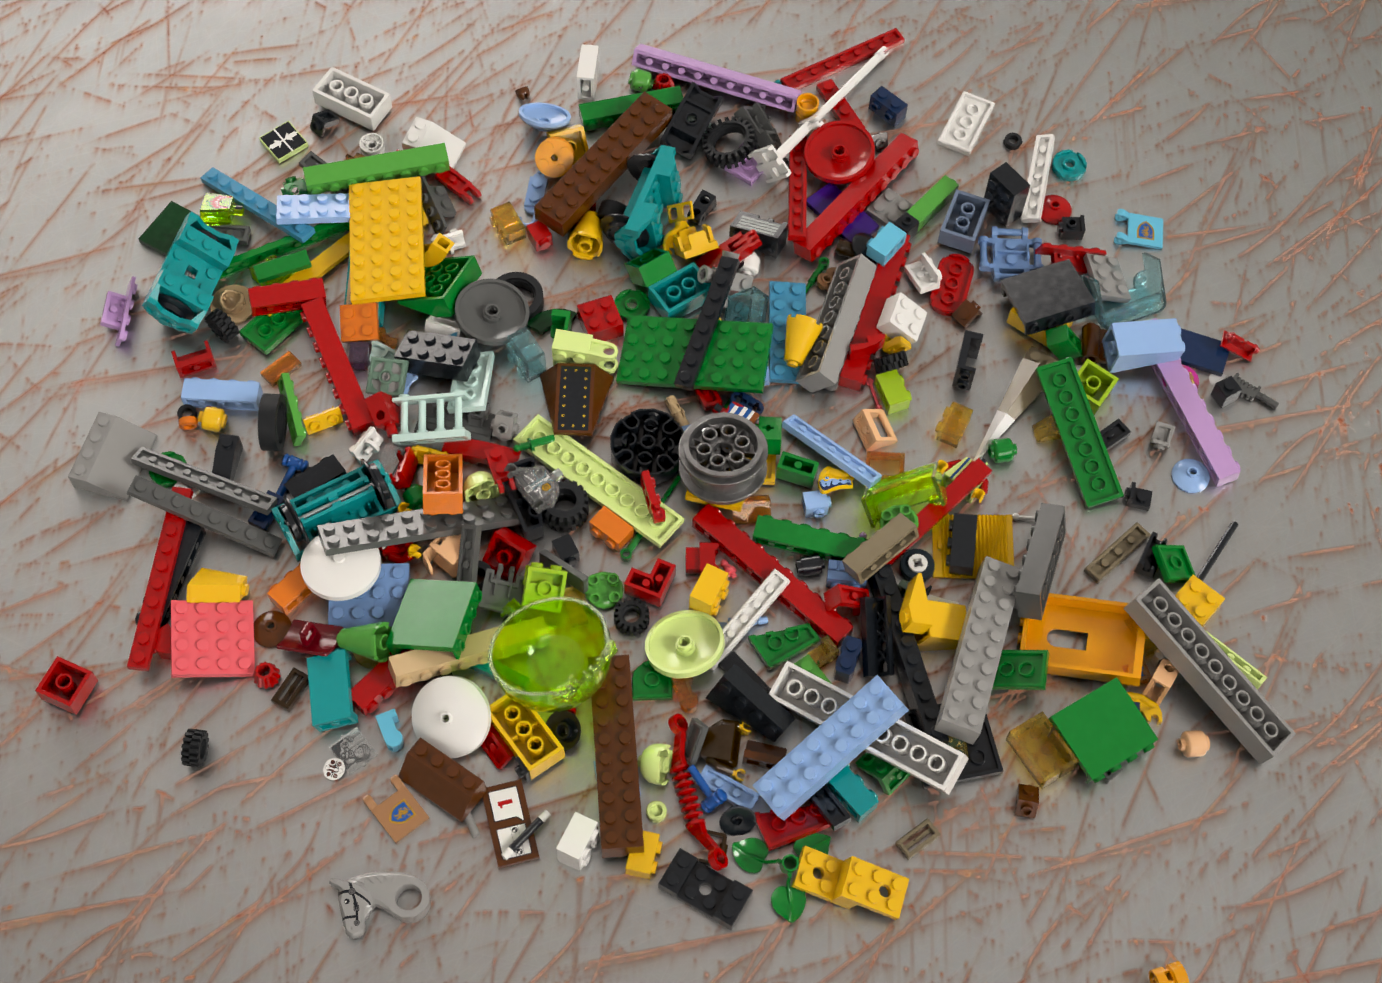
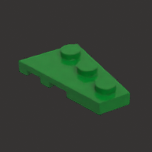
M809 623L788 627L781 631H769L762 635L748 636V640L769 670L820 641V638Z

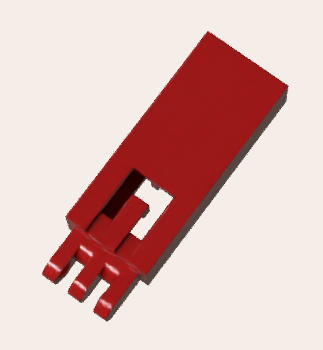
M754 229L744 235L740 231L720 244L719 248L709 251L695 260L699 269L702 265L710 268L717 267L722 256V250L740 254L738 259L741 261L760 247L762 241Z

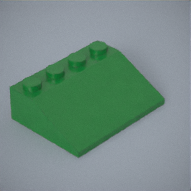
M475 256L446 257L435 266L425 267L426 297L399 299V305L434 317L448 318L455 314V303L460 292L467 285L477 281L482 274Z

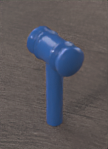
M288 453L283 456L282 465L287 466L288 470L276 494L284 495L286 491L284 484L293 477L296 470L303 473L308 468L309 462L293 455L290 456Z
M694 764L687 768L707 797L700 804L704 812L711 813L716 807L727 800V794L723 789L719 788L712 792Z

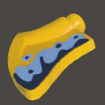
M827 466L819 475L818 488L822 494L838 489H853L852 480L855 478L842 469Z

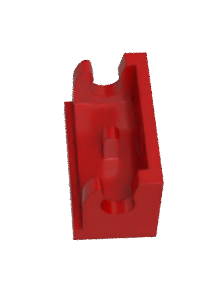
M411 446L405 447V456L401 454L400 450L397 451L396 455L399 460L394 477L392 473H389L391 484L394 485L395 489L411 486L419 463Z

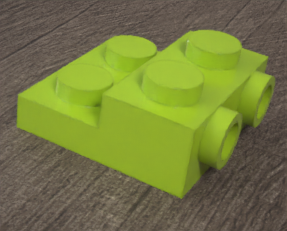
M531 562V565H526L521 605L562 611L568 572L562 570L563 566L551 564L550 568H545L543 563Z

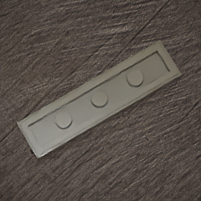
M1136 522L1086 566L1084 572L1098 584L1145 543L1151 534Z

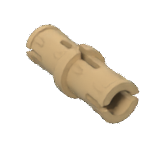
M674 395L667 397L664 402L674 420L679 423L680 427L690 425L685 416V411L678 404Z

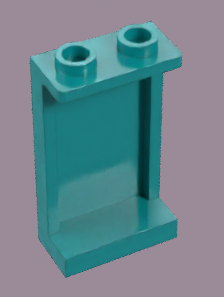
M337 648L328 656L314 655L307 658L312 726L319 732L358 723V715L353 711L348 661L352 659V655L346 649Z

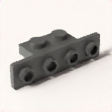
M420 176L423 208L435 233L443 235L447 228L444 217H454L456 210L444 186L428 185L425 176Z

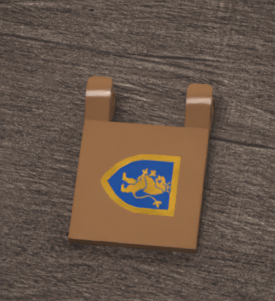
M395 774L390 778V781L397 792L379 805L376 804L369 794L363 798V801L392 840L398 843L430 817L409 792L398 775Z

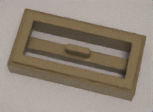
M927 818L897 840L895 845L901 849L900 851L909 860L940 837L941 834ZM928 825L929 828L906 846L903 845L906 840ZM931 832L934 833L931 837H929L927 840H925L911 852L908 851V849H910L912 846H914L928 834H930Z

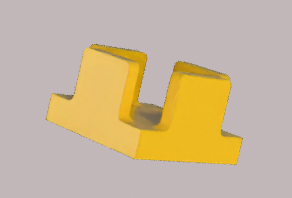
M704 224L702 225L703 230L697 232L696 228L691 226L678 231V235H672L675 244L673 248L675 255L688 259L719 248L717 241L714 240L711 227Z

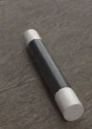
M544 810L501 856L508 860L551 814Z

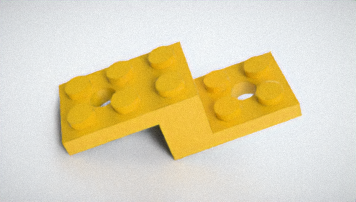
M804 846L801 850L799 865L795 871L791 887L846 909L859 905L897 920L900 917L909 878L854 856L843 861ZM814 868L821 871V879H816L813 876ZM881 886L887 889V897L880 895L879 889Z

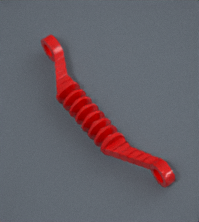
M677 713L668 720L669 727L675 734L672 765L669 771L671 775H676L672 778V781L679 782L674 786L675 790H681L676 796L683 798L678 803L679 805H686L681 808L682 813H688L683 816V820L690 821L685 825L686 829L709 851L708 862L714 870L720 871L728 866V858L725 852L707 833L705 819H698L703 815V812L696 811L701 805L700 803H694L699 798L693 795L696 793V788H689L694 785V781L687 780L692 776L689 772H686L688 771L689 764H687L684 755L688 723L683 715Z

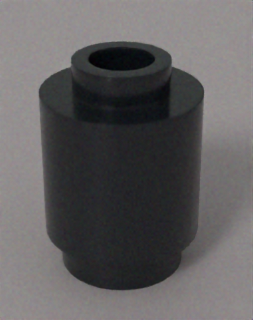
M819 554L800 557L799 560H795L797 574L803 575V577L821 574L822 569H825L823 557L820 558Z

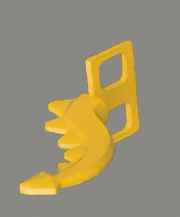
M692 201L667 206L669 224L675 223V227L668 231L663 240V250L669 251L670 255H672L670 248H674L672 235H678V231L690 227L685 220L694 219ZM685 205L690 206L691 214L688 217L684 216ZM671 208H676L677 219H671Z

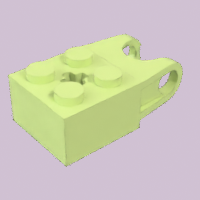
M556 329L552 344L553 366L557 363L596 364L609 374L617 371L618 361L615 358L618 355V348L615 344L593 339L591 334ZM611 348L614 350V353L607 355L604 353V350ZM606 362H612L615 366L611 369L605 368L604 364Z

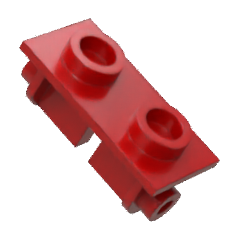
M1223 331L1220 346L1251 362L1252 355L1257 354L1260 350L1258 345L1244 341V338L1236 335L1235 332Z

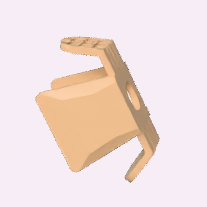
M461 534L435 538L422 553L424 566L430 576L433 575L430 563L433 561L452 578L457 577Z

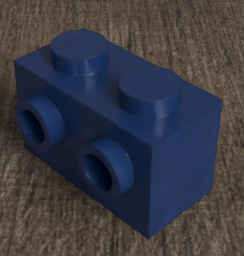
M881 85L870 95L868 108L890 125L896 127L906 118L908 104Z

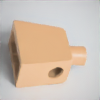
M1163 658L1142 693L1158 705L1166 696L1179 673L1168 659ZM1156 683H1159L1162 687L1156 686Z

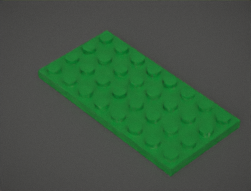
M629 315L616 378L617 384L678 388L675 387L674 381L698 319ZM719 320L693 389L763 394L774 328L773 323Z

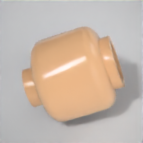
M1201 730L1184 731L1177 741V746L1186 757H1202L1210 749V740L1208 735H1205Z

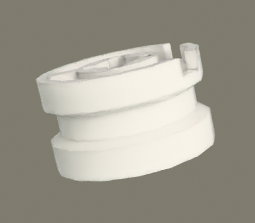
M367 133L360 138L359 146L363 157L385 153L384 141L379 134Z

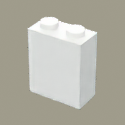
M582 44L577 71L578 99L595 101L599 75V46Z

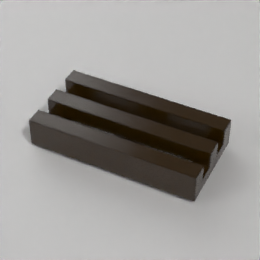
M293 667L271 699V702L281 708H285L289 712L308 685V675ZM297 674L298 677L296 678V680L294 681V683L290 686V688L288 689V691H287V693L285 694V696L283 697V699L280 701V700H279L280 697L282 696V694L284 693V691L286 690V688L289 686V684L291 683V681L293 680V678H294L295 675Z

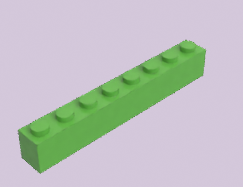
M445 143L303 167L308 195L329 191L336 192L357 183L409 178L419 175L426 176L430 173H443L450 170Z

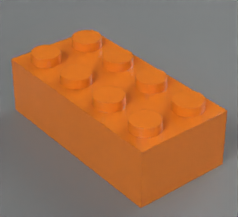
M424 454L423 514H463L462 454Z

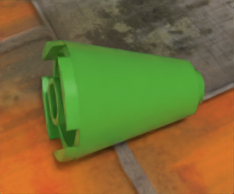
M382 621L344 628L337 634L336 641L341 649H346L377 662H386L388 657L391 656L389 655L390 650L386 642L392 627H389V622Z

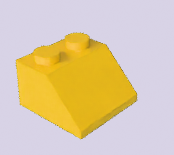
M580 124L546 132L547 138L561 137L571 144L575 154L573 165L589 150L584 127ZM555 154L552 155V156H553V159H555V160L558 159V156H557V155H555Z

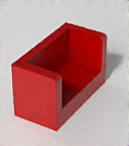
M208 340L204 341L205 349L177 357L175 350L171 351L180 378L217 367Z
M837 584L823 593L827 611H832L838 606L852 608L853 615L855 616L860 615V598L870 597L868 589Z

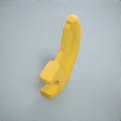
M1128 691L1127 693L1133 702L1140 703V712L1147 723L1150 724L1151 717H1155L1157 725H1161L1162 712L1159 705L1143 694Z

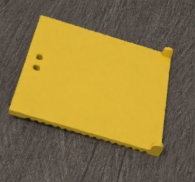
M947 514L932 528V552L935 563L933 578L976 579L978 569L986 556L1014 566L1012 515H977L972 576L949 574V566H946V555H950L951 550L947 549L948 537H952V532L948 531L949 520H953L954 515Z

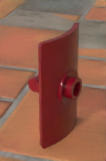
M294 619L287 635L276 647L281 650L328 656L337 646V634L344 627Z

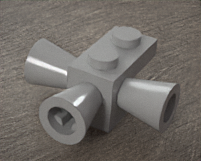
M722 250V256L736 259L740 256V254ZM702 265L698 271V281L700 283H711L717 267L710 268ZM736 272L730 290L750 294L754 276ZM728 297L724 305L725 308H728Z

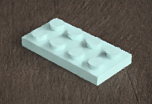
M493 351L480 352L481 355L467 382L452 380L450 393L453 390L461 389L470 395L471 400H462V413L486 410L495 359ZM455 401L448 402L447 410L449 414L455 413Z

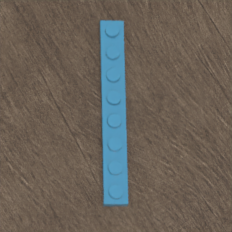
M214 167L200 177L205 185L223 196H231L232 198L228 199L238 205H244L243 208L301 243L306 242L316 233L314 227L309 224L277 225V205Z

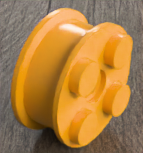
M561 137L545 139L540 143L535 153L537 168L541 173L552 178L564 176L573 166L575 159L573 147L567 140ZM552 155H557L558 159H553Z

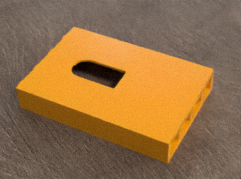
M1049 593L1042 620L1020 618V626L1023 627V631L1018 633L1017 644H1020V650H1048L1047 674L1109 682L1117 677L1121 684L1140 686L1146 634L1124 610V607L1129 603ZM1055 629L1088 633L1086 651L1052 646L1047 640V635Z

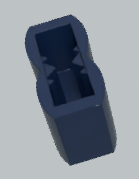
M848 635L844 638L835 664L834 680L848 684L853 678L862 648L861 639Z

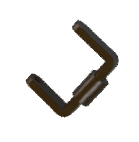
M707 830L710 836L722 838V843L719 847L726 854L728 849L726 844L727 835ZM698 859L699 862L710 866L708 860Z

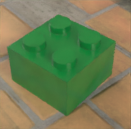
M655 247L624 264L632 283L646 288L677 271L670 252Z

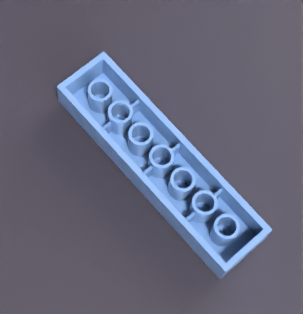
M876 675L756 781L753 787L775 814L785 820L909 710L885 682Z

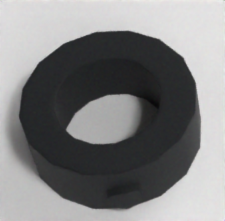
M1009 133L1003 140L1005 147L1010 150L1019 149L1023 142L1021 136L1017 133ZM1014 139L1017 143H1010L1009 140Z
M190 404L182 405L177 411L178 420L183 417L182 415L185 411H191L192 414L190 416L197 417L196 408Z

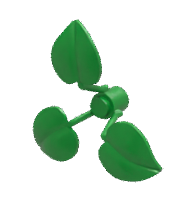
M814 833L796 840L793 850L798 857L788 854L783 859L765 860L768 855V849L766 844L758 838H747L734 842L732 844V853L739 867L748 873L760 872L763 863L779 864L780 870L787 874L786 887L780 886L774 890L771 896V904L776 913L788 922L793 923L801 916L806 904L805 892L790 887L792 873L799 865L802 847L808 846L828 854L831 837Z

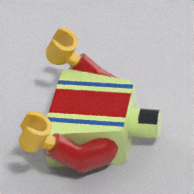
M969 457L950 462L938 460L934 468L940 469V475L945 472L942 482L948 486L974 461ZM979 457L980 460H982L986 465H988L987 461L983 457ZM986 478L964 499L971 504L974 498H977L979 503H981L988 493V479Z

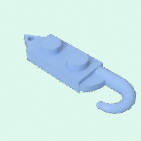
M540 170L534 176H530L524 209L527 213L533 215L530 223H524L522 218L518 217L519 225L523 228L538 221L535 219L534 206L546 194L548 178H545Z

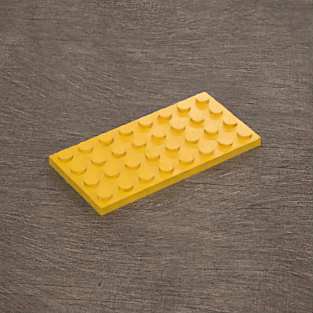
M421 177L349 185L350 297L352 305L426 297Z

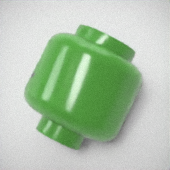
M637 68L635 71H631L628 84H630L631 90L642 93L652 89L654 80L651 79L652 74L650 72Z

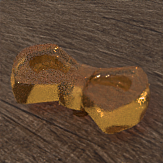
M384 327L379 328L378 341L395 349L398 345V339L390 337Z

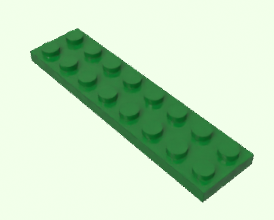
M1072 357L1037 367L1035 369L1086 508L1123 498V491Z

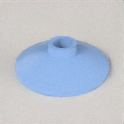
M1194 459L1178 461L1171 473L1174 484L1180 490L1187 493L1203 491L1210 480L1209 471L1205 465Z

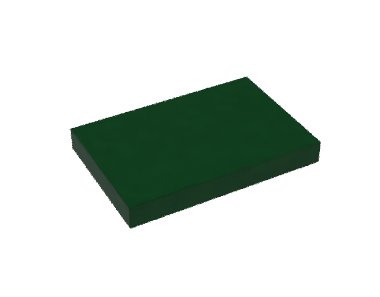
M171 201L138 238L139 242L166 256L186 215L191 211Z

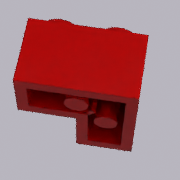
M658 558L650 574L632 567L624 582V594L661 607L676 575V565Z

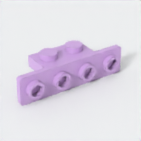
M133 276L128 283L126 296L111 291L107 292L100 321L101 326L118 330L115 346L118 347L122 341L125 342L128 331L125 330V327L129 325L131 315H128L134 305V300L131 298L132 294L135 295L138 284H135L136 277Z

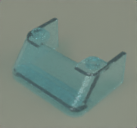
M1146 252L1142 253L1144 270L1138 272L1133 278L1134 288L1128 290L1131 297L1128 303L1102 300L1099 281L1086 274L1081 275L1084 284L1095 300L1094 316L1102 328L1108 330L1111 323L1137 321L1164 310L1166 307V295L1160 258Z

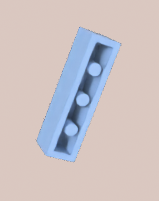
M192 377L184 378L181 400L184 405L190 404L195 408L213 406L231 410L259 411L263 391L260 382L253 380L246 382L234 379L219 380L216 378L200 379Z

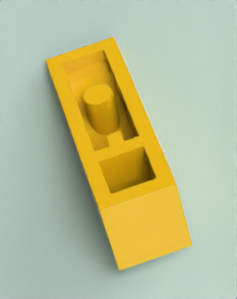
M918 573L907 585L899 612L902 632L923 635L933 626L922 573Z

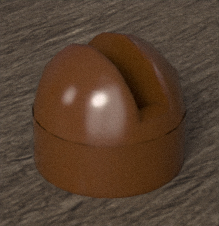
M528 86L515 90L520 100L528 99L530 96Z

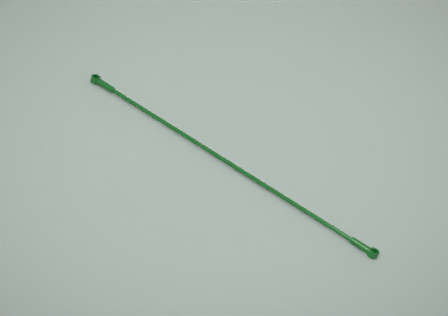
M827 257L819 259L817 268L808 279L806 293L815 284L818 275L823 270L828 269L829 259ZM729 400L727 401V403H726L725 406H724L726 409H727V408L729 407V405H730V404H729ZM679 473L661 498L662 503H665L681 479ZM638 532L628 546L621 550L620 558L622 561L628 562L632 559V552L643 538ZM628 553L629 556L625 557L623 554Z

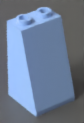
M1176 318L1111 323L1102 339L1109 373L1179 360L1185 352V343L1181 339V327L1178 325Z

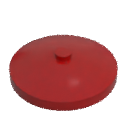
M845 120L828 122L814 130L807 139L804 148L805 162L809 171L821 181L831 184L850 183L862 177L871 168L875 158L874 141L870 133L857 123Z

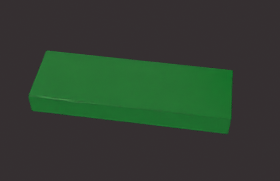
M306 249L253 266L259 284L312 267Z

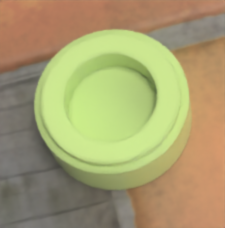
M652 801L647 805L646 816L651 822L659 823L665 819L667 809L664 803Z

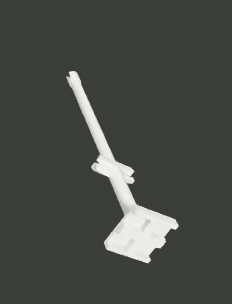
M882 46L812 117L801 120L798 123L800 127L777 150L771 144L751 151L747 155L749 158L753 157L758 164L756 166L759 172L763 171L767 176V184L787 178L792 173L783 161V158L812 129L821 127L824 124L821 119L889 54V51L884 52L887 47Z

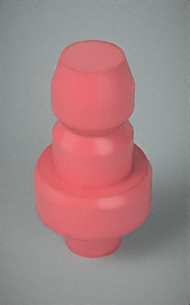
M725 559L720 561L725 572L729 573L728 577L735 578L737 576L736 568L731 566Z

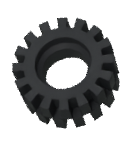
M216 308L205 318L208 327L212 329L211 331L225 343H229L240 332L230 316L228 317L219 308Z
M905 350L873 359L876 374L909 365Z
M630 597L629 601L627 598H624L623 603L621 601L618 602L614 612V624H616L617 630L620 629L622 634L626 632L627 636H630V633H633V636H636V632H639V634L643 633V629L646 630L647 624L649 625V608L646 606V603L644 601L641 603L639 598L635 601L634 597ZM628 611H636L639 614V619L636 622H627L624 619V615Z
M189 728L185 732L181 746L182 765L202 767L208 753L207 748H209V738L206 730Z

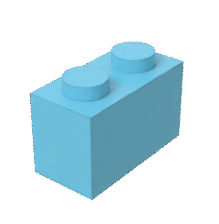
M888 222L885 227L882 226L878 230L875 238H871L868 241L866 255L884 267L905 244L907 233L891 222Z

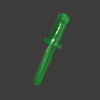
M549 435L533 440L527 438V442L514 445L513 450L519 452L530 448L531 451H535L534 447L549 444L555 440L554 435Z

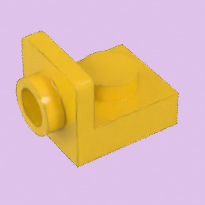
M885 334V342L882 347L884 352L892 354L911 349V342L902 336L891 339Z

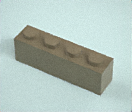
M902 513L898 514L842 560L845 571L860 585L863 584L919 538L917 526Z

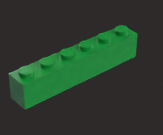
M680 86L646 92L672 108V115L675 114L683 100ZM642 93L579 104V117L584 131L611 127Z
M758 515L752 541L762 546L805 556L819 554V557H823L826 561H829V559L842 561L849 553L857 549L862 542L868 540L864 537H850L842 532L833 533L825 528H812L808 524H795L787 519H774L770 515Z

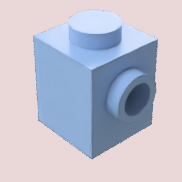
M819 490L803 492L801 502L805 518H821L828 515L829 507H831L830 496L820 493Z

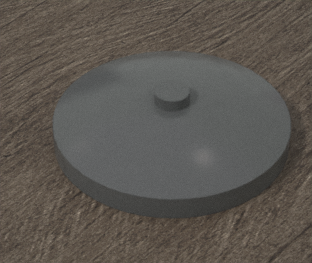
M481 279L467 285L458 295L455 303V319L460 330L468 338L476 339L477 343L489 346L504 345L517 339L526 329L529 320V305L523 293L514 285L499 279Z

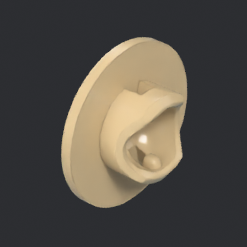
M228 285L219 289L213 295L214 298L210 305L211 312L219 308L228 317L230 316L231 320L236 324L243 323L252 316L247 287Z

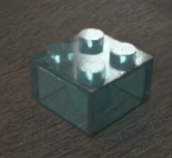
M524 327L507 336L508 344H506V348L509 352L507 357L511 364L516 365L518 375L521 378L524 377L527 383L540 377V374L546 371L545 353L528 328Z

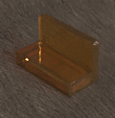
M769 495L750 496L743 502L741 512L732 510L733 522L735 524L756 523L758 515L771 516V500Z

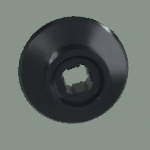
M734 805L722 814L719 825L721 830L728 835H744L754 828L756 815L747 807Z

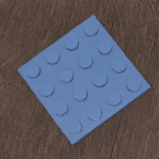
M381 564L379 577L368 591L349 600H329L328 625L349 628L383 621L389 622V627H392L410 581V564Z

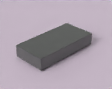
M691 718L686 733L684 755L686 761L690 764L697 763L709 728L698 718Z

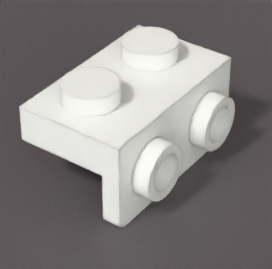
M925 252L921 253L920 261L904 266L905 273L920 294L940 288L942 274L939 269L937 270L933 260Z

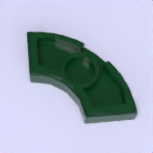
M552 309L543 311L530 319L527 328L541 335L550 330L552 327ZM571 311V322L573 323L577 313Z

